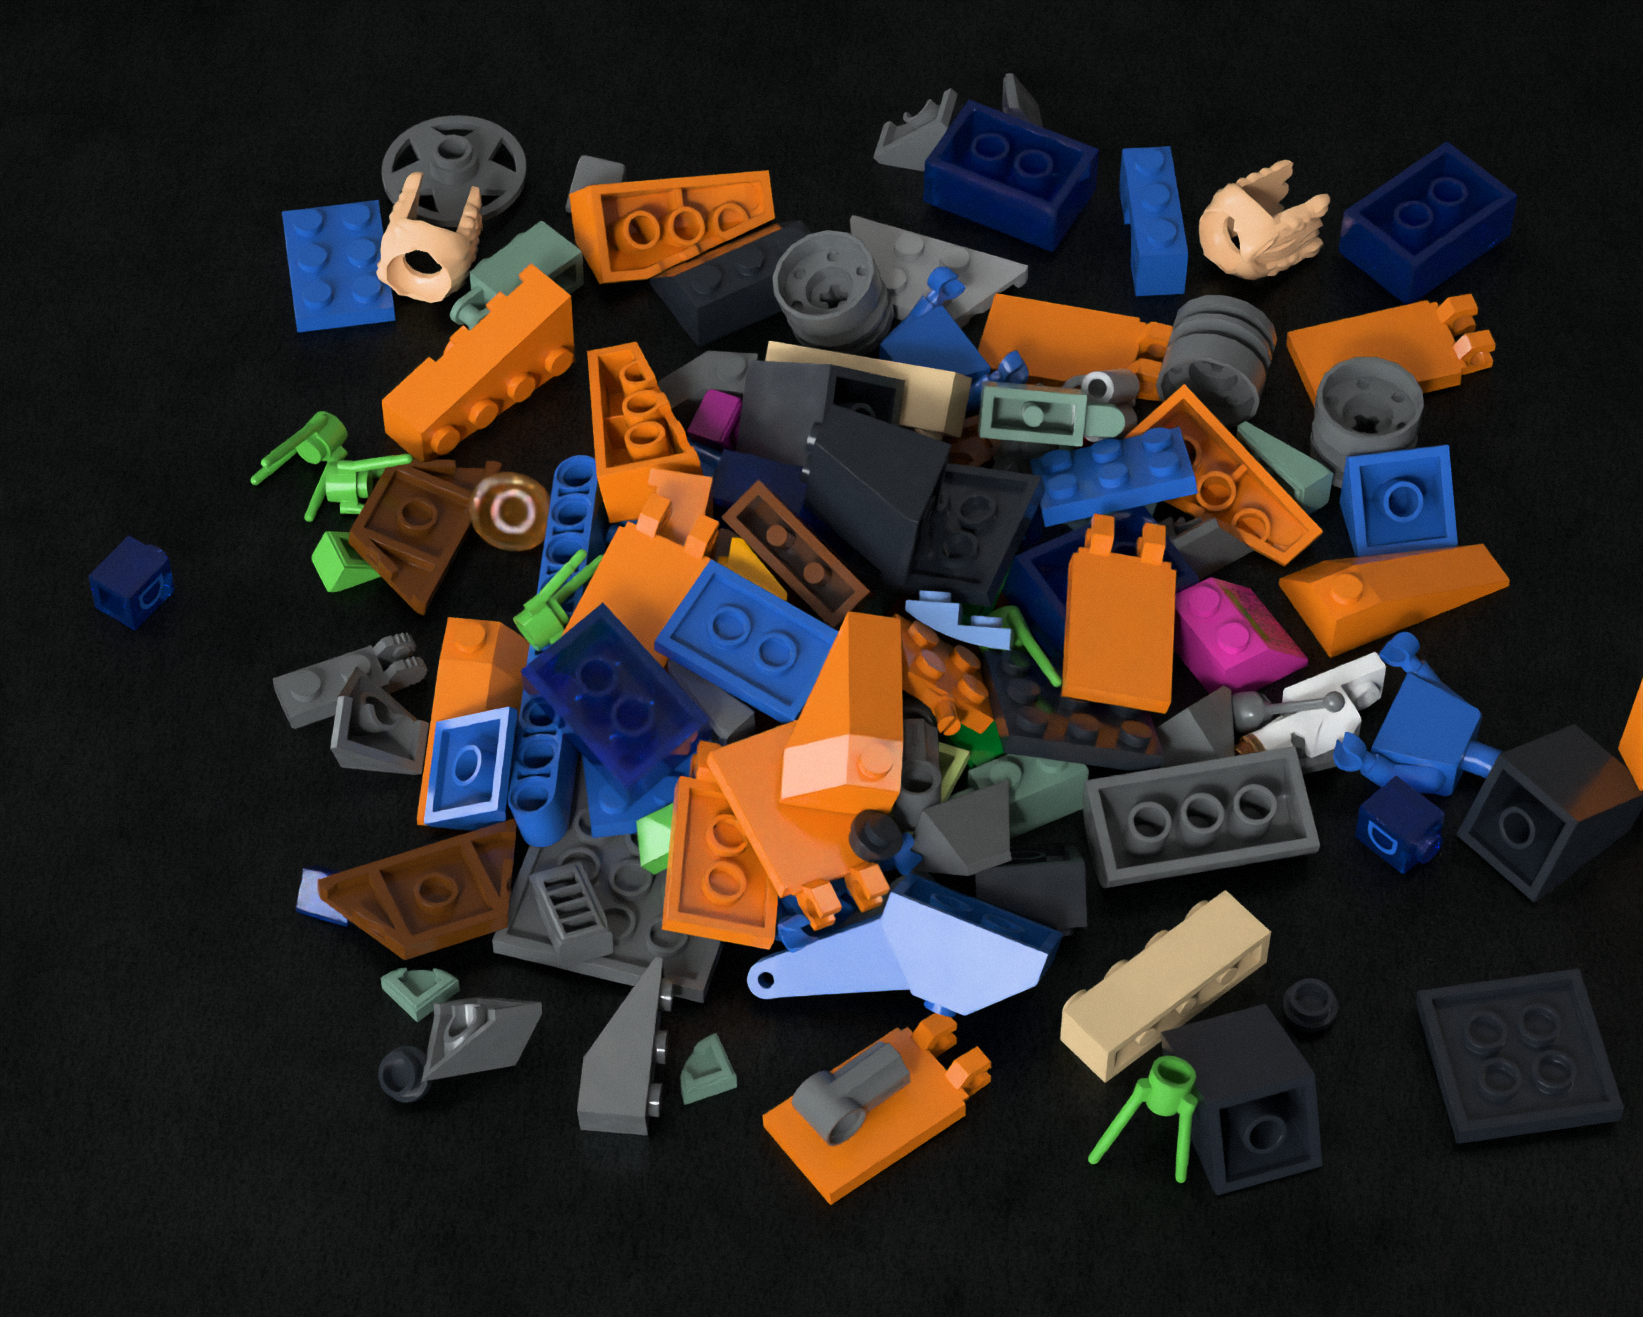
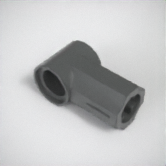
M905 719L903 722L900 794L892 807L894 821L900 827L914 831L923 809L941 803L942 776L939 766L938 728L926 723L925 719Z
M878 1041L833 1074L830 1071L824 1070L810 1076L796 1090L792 1097V1105L827 1145H840L859 1130L869 1111L911 1082L910 1072L905 1066L901 1055L890 1043L885 1044L882 1041Z

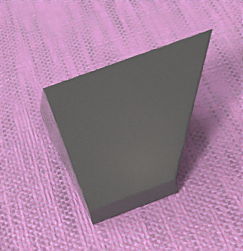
M950 88L944 92L940 105H937L930 99L916 116L912 117L908 112L904 113L903 119L907 124L896 126L891 121L885 123L873 158L879 164L946 175L966 109L958 94Z
M1166 516L1153 523L1166 526L1165 550L1162 561L1171 563V569L1176 570L1175 593L1254 551L1248 545L1220 528L1216 518L1213 517L1203 522L1201 517L1186 522L1184 517H1179L1173 521L1172 516ZM1127 537V543L1135 553L1138 537Z
M356 666L338 696L330 749L342 768L411 775L422 774L429 723L416 719Z
M1222 686L1155 728L1165 756L1161 768L1235 756L1231 689Z
M1009 780L923 809L912 835L915 843L910 849L914 853L921 854L923 860L912 871L970 876L1011 861Z
M477 996L434 1003V1019L422 1081L515 1066L542 1015L541 1002Z

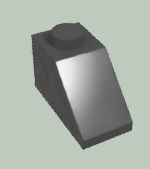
M707 351L661 379L658 386L661 392L665 393L676 420L680 421L682 427L690 426L708 390L713 389L738 397L743 402L748 360L758 361V354Z

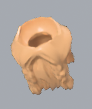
M1283 160L1276 162L1270 168L1261 169L1259 173H1251L1246 178H1240L1236 183L1227 184L1225 188L1218 190L1212 202L1203 212L1199 224V237L1203 248V255L1220 267L1225 274L1249 280H1257L1265 276H1275L1279 271L1287 270L1291 265H1296L1304 258L1314 257L1323 246L1322 240L1318 237L1320 234L1318 228L1323 226L1320 218L1328 211L1330 197L1327 193L1316 195L1304 204L1291 207L1283 211L1284 207L1279 203L1289 191V185L1284 181L1293 173V163L1291 161ZM1237 235L1240 241V249L1231 241V238Z
M417 171L407 177L402 193L399 195V201L395 203L393 211L389 215L390 224L382 237L381 259L377 263L378 269L376 274L380 281L389 285L398 295L433 303L442 301L443 298L450 296L466 284L465 279L469 276V268L471 263L475 261L476 253L478 252V237L483 230L482 215L480 213L482 209L481 193L479 187L472 186L456 232L433 226L424 221H417L420 188L424 173ZM414 250L428 252L442 266V269L433 274L420 273L412 269L406 262L405 254Z

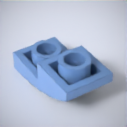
M920 591L919 601L906 600L905 611L936 631L975 645L1013 650L1014 630L1002 628L1003 618L971 616L970 626L962 625L963 605L951 603L952 593Z

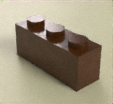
M757 480L721 517L830 627L837 631L840 630L848 611L860 613L878 595L769 484Z

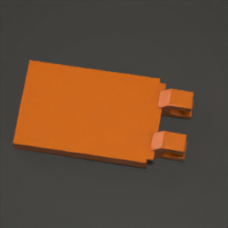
M995 293L978 352L991 367L990 374L998 370L999 364L1009 353L1017 350L1029 370V378L1025 385H1035L1041 382L1044 386L1062 388L1065 382L1074 376L1088 375L1095 371L1125 368L1135 373L1139 380L1140 388L1135 398L1161 401L1156 383L1173 326L1153 321L1146 325L1145 322H1140V318ZM1081 385L1077 386L1075 389H1081Z
M1472 294L1448 297L1440 306H1438L1437 302L1429 303L1428 300L1290 331L1287 332L1286 343L1314 408L1317 389L1324 374L1337 363L1355 357H1379L1397 363L1415 377L1422 392L1427 393L1460 385L1462 375L1492 367L1493 359L1489 352L1495 351L1496 344L1489 330L1472 332L1475 331L1476 327L1472 316L1478 313V307ZM1464 334L1457 342H1455L1453 337Z
M654 492L650 494L644 505L637 525L627 521L625 527H618L548 660L550 669L643 712L646 711L668 668L669 658L654 650L655 639L711 560L708 557L719 537V531L717 530L719 521L701 513L688 534L685 546L662 537L661 534L672 514V510L669 509L671 500Z
M1094 513L1091 520V528H1088L1085 533L1084 548L1079 547L1078 553H1073L1069 562L1061 696L1166 714L1171 704L1176 570L1171 569V563L1162 561L1165 550L1166 526L1145 522L1142 530L1143 538L1138 537L1136 542L1135 556L1111 552L1114 540L1115 517Z
M795 720L712 750L708 755L706 763L780 899L791 894L792 896L796 895L801 910L806 918L810 920L813 930L817 931L834 924L836 920L834 914L840 912L842 908L830 883L831 881L844 878L847 889L862 913L881 906L883 903L881 896L887 894L890 887L878 863L862 860L854 853L849 844L851 823L857 814L779 804L782 753L798 721Z
M700 740L697 746V754H693L691 758L689 777L680 776L675 785L662 930L769 950L775 940L778 893L706 763L710 751L720 748L721 744Z
M934 1013L922 1020L914 1032L908 1027L902 1031L897 1027L830 1071L833 1074L878 1041H882L885 1044L890 1043L901 1055L905 1066L910 1072L911 1082L869 1111L862 1126L847 1141L836 1146L827 1145L793 1107V1096L763 1115V1127L826 1201L832 1205L966 1115V1104L964 1101L991 1082V1076L986 1071L991 1068V1061L977 1046L955 1059L949 1069L946 1070L936 1058L957 1044V1038L952 1033L957 1029V1023L952 1017Z

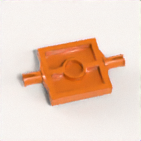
M895 613L892 618L901 619L902 690L918 698L931 708L933 715L936 716L937 727L940 733L944 731L943 734L946 736L956 734L961 728V724L982 734L994 721L988 698L989 692L985 687L980 668L981 663L977 656L964 646L957 645L953 647L944 642L937 635L936 630L919 620L912 623Z

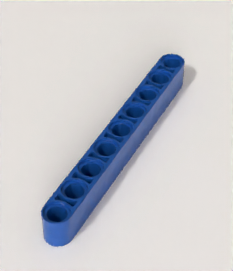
M577 455L569 457L561 462L554 473L537 594L578 550H586L587 557L556 592L595 558L605 554V538L608 532L609 518L597 480L596 461L590 456ZM592 577L560 605L569 620ZM550 643L540 651L534 649L531 644L529 645L508 790V805L525 842L533 847L551 846L560 841L567 832L587 685L549 668L548 660L554 651Z

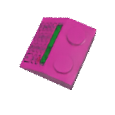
M1210 577L1175 594L1173 649L1209 694L1222 686L1231 689L1232 695L1237 692L1257 691L1308 665V658L1250 588Z

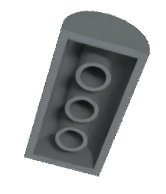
M1295 746L1086 780L1084 783L1083 814L1086 837L1097 879L1103 888L1318 852L1320 848Z

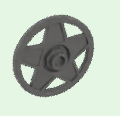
M461 115L429 119L407 129L390 145L382 164L384 189L394 205L399 201V195L402 193L407 177L417 171L424 173L420 196L433 195L437 212L418 206L416 220L440 227L459 226L472 186L479 187L481 195L500 196L489 205L482 207L480 211L482 222L499 215L518 198L523 190L527 176L525 154L521 145L511 133L491 121ZM451 129L473 130V132L464 137L459 135L445 136L439 131ZM411 144L419 161L393 172L396 160L405 148ZM501 144L508 149L514 158L516 172L492 161Z

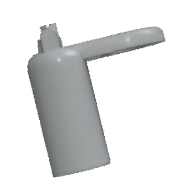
M1121 368L1095 371L1088 375L1074 376L1062 386V388L1075 389L1081 385V390H1084L1087 394V401L1114 404L1124 415L1125 426L1119 435L1115 437L1083 435L1087 440L1098 442L1103 439L1124 438L1137 426V415L1133 410V406L1136 404L1134 398L1138 394L1140 386L1136 374L1131 370Z

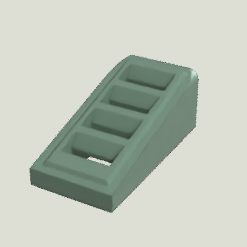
M1246 421L1238 425L1236 439L1308 515L1327 504L1333 479V473L1328 468Z

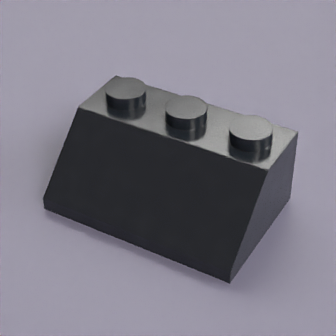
M801 220L776 222L650 278V285L699 348L782 311L774 295L773 275L778 260L792 244L811 234V232Z

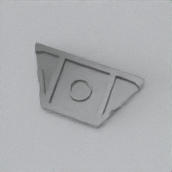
M852 215L850 219V234L863 241L873 256L880 272V277L892 298L894 318L904 320L921 296L924 295L926 297L932 290L928 287L927 281L932 271L937 267L950 268L959 276L957 279L965 285V290L961 295L954 299H945L941 304L960 329L969 323L972 316L984 313L991 308L995 293L1000 294L1013 284L1020 288L1028 279V265Z

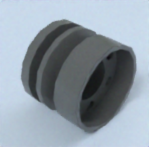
M827 230L813 233L792 244L778 260L773 275L774 295L801 346L865 356L875 350L888 335L894 318L892 298L880 277V272L873 256L863 241L847 232Z
M1205 295L1189 300L1177 312L1157 379L1156 388L1162 402L1166 401L1185 384L1226 429L1236 427L1245 421L1247 422L1256 415L1266 375L1276 346L1277 336L1274 325L1261 310L1240 299L1225 295Z
M1355 357L1337 363L1324 374L1317 389L1314 408L1315 418L1312 422L1309 446L1310 457L1333 473L1332 484L1334 486L1342 488L1346 456L1416 448L1418 442L1417 433L1421 425L1424 403L1422 389L1415 377L1399 364L1379 357Z

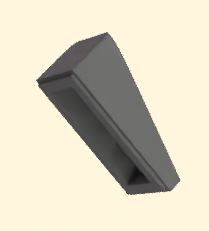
M671 659L668 660L670 694L707 742L721 744V747L755 735L754 710L727 691Z
M581 861L528 875L532 892L560 968L614 953L610 926ZM572 880L575 882V884L551 891L546 889L547 887ZM579 894L581 897L557 905L552 903V901ZM585 908L586 912L559 919V915ZM586 923L591 924V926L587 928L572 931L569 933L565 932V929H569Z

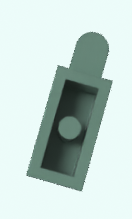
M540 221L528 231L518 234L510 244L496 254L480 261L470 271L471 291L454 304L450 312V318L458 325L466 324L470 331L490 313L486 304L500 291L505 296H508L522 283L518 275L530 263L568 294L573 293L584 285L582 251L545 222Z
M982 381L978 422L980 438L1082 447L1083 435L1115 437L1123 431L1125 426L1124 415L1116 405L1087 401L1086 392L1081 389Z
M1007 754L969 770L967 789L949 796L947 801L1009 780L1010 839L1083 809V787L1085 781L1088 780L1089 770L1085 764Z

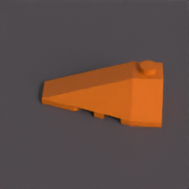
M769 170L589 185L569 194L575 242L582 251L599 284L646 280L775 218Z
M1185 384L1123 438L1140 436L1153 428L1172 429L1180 427L1195 475L1198 494L1170 499L1164 502L1194 518L1201 517L1202 522L1210 517L1216 518L1220 528L1248 545L1251 549L1284 567L1323 533V530Z
M1484 544L1326 560L1280 578L1279 586L1328 656L1333 658L1508 587L1510 579Z
M848 611L782 753L779 804L857 815L864 810L871 809L889 815L900 794L903 756L901 619Z
M448 617L439 660L417 814L418 825L428 826L424 824L436 722L509 706L517 709L519 721L530 643L501 622Z

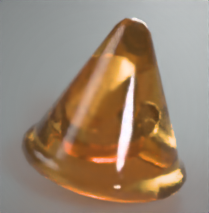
M501 472L483 479L475 487L470 496L469 514L473 527L489 544L507 551L528 550L537 546L545 539L551 497L536 480L516 472Z

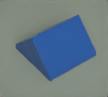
M1443 444L1346 456L1340 506L1355 557L1458 546L1449 445Z
M509 706L436 722L424 817L425 825L475 831L509 820L508 790L518 728L517 709Z

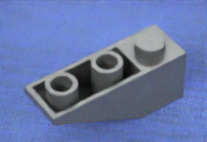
M654 957L583 1058L577 1107L581 1130L648 1135L650 1117H660L663 1086L662 1083H654L656 1063L666 1064L669 1037L668 1030H660L662 1011H672L674 999V978L665 977L663 958Z

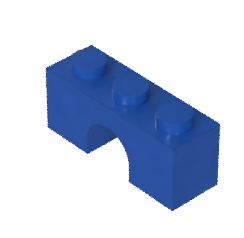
M1171 147L1122 149L1119 192L1124 224H1131L1130 262L1136 296L1184 294L1188 249Z

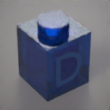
M129 535L89 575L95 608L133 630H136L175 590L170 560L167 555L158 547L151 544L146 546Z
M1396 775L1360 806L1355 837L1404 875L1419 861L1427 863L1439 851L1443 843L1441 831L1445 813Z

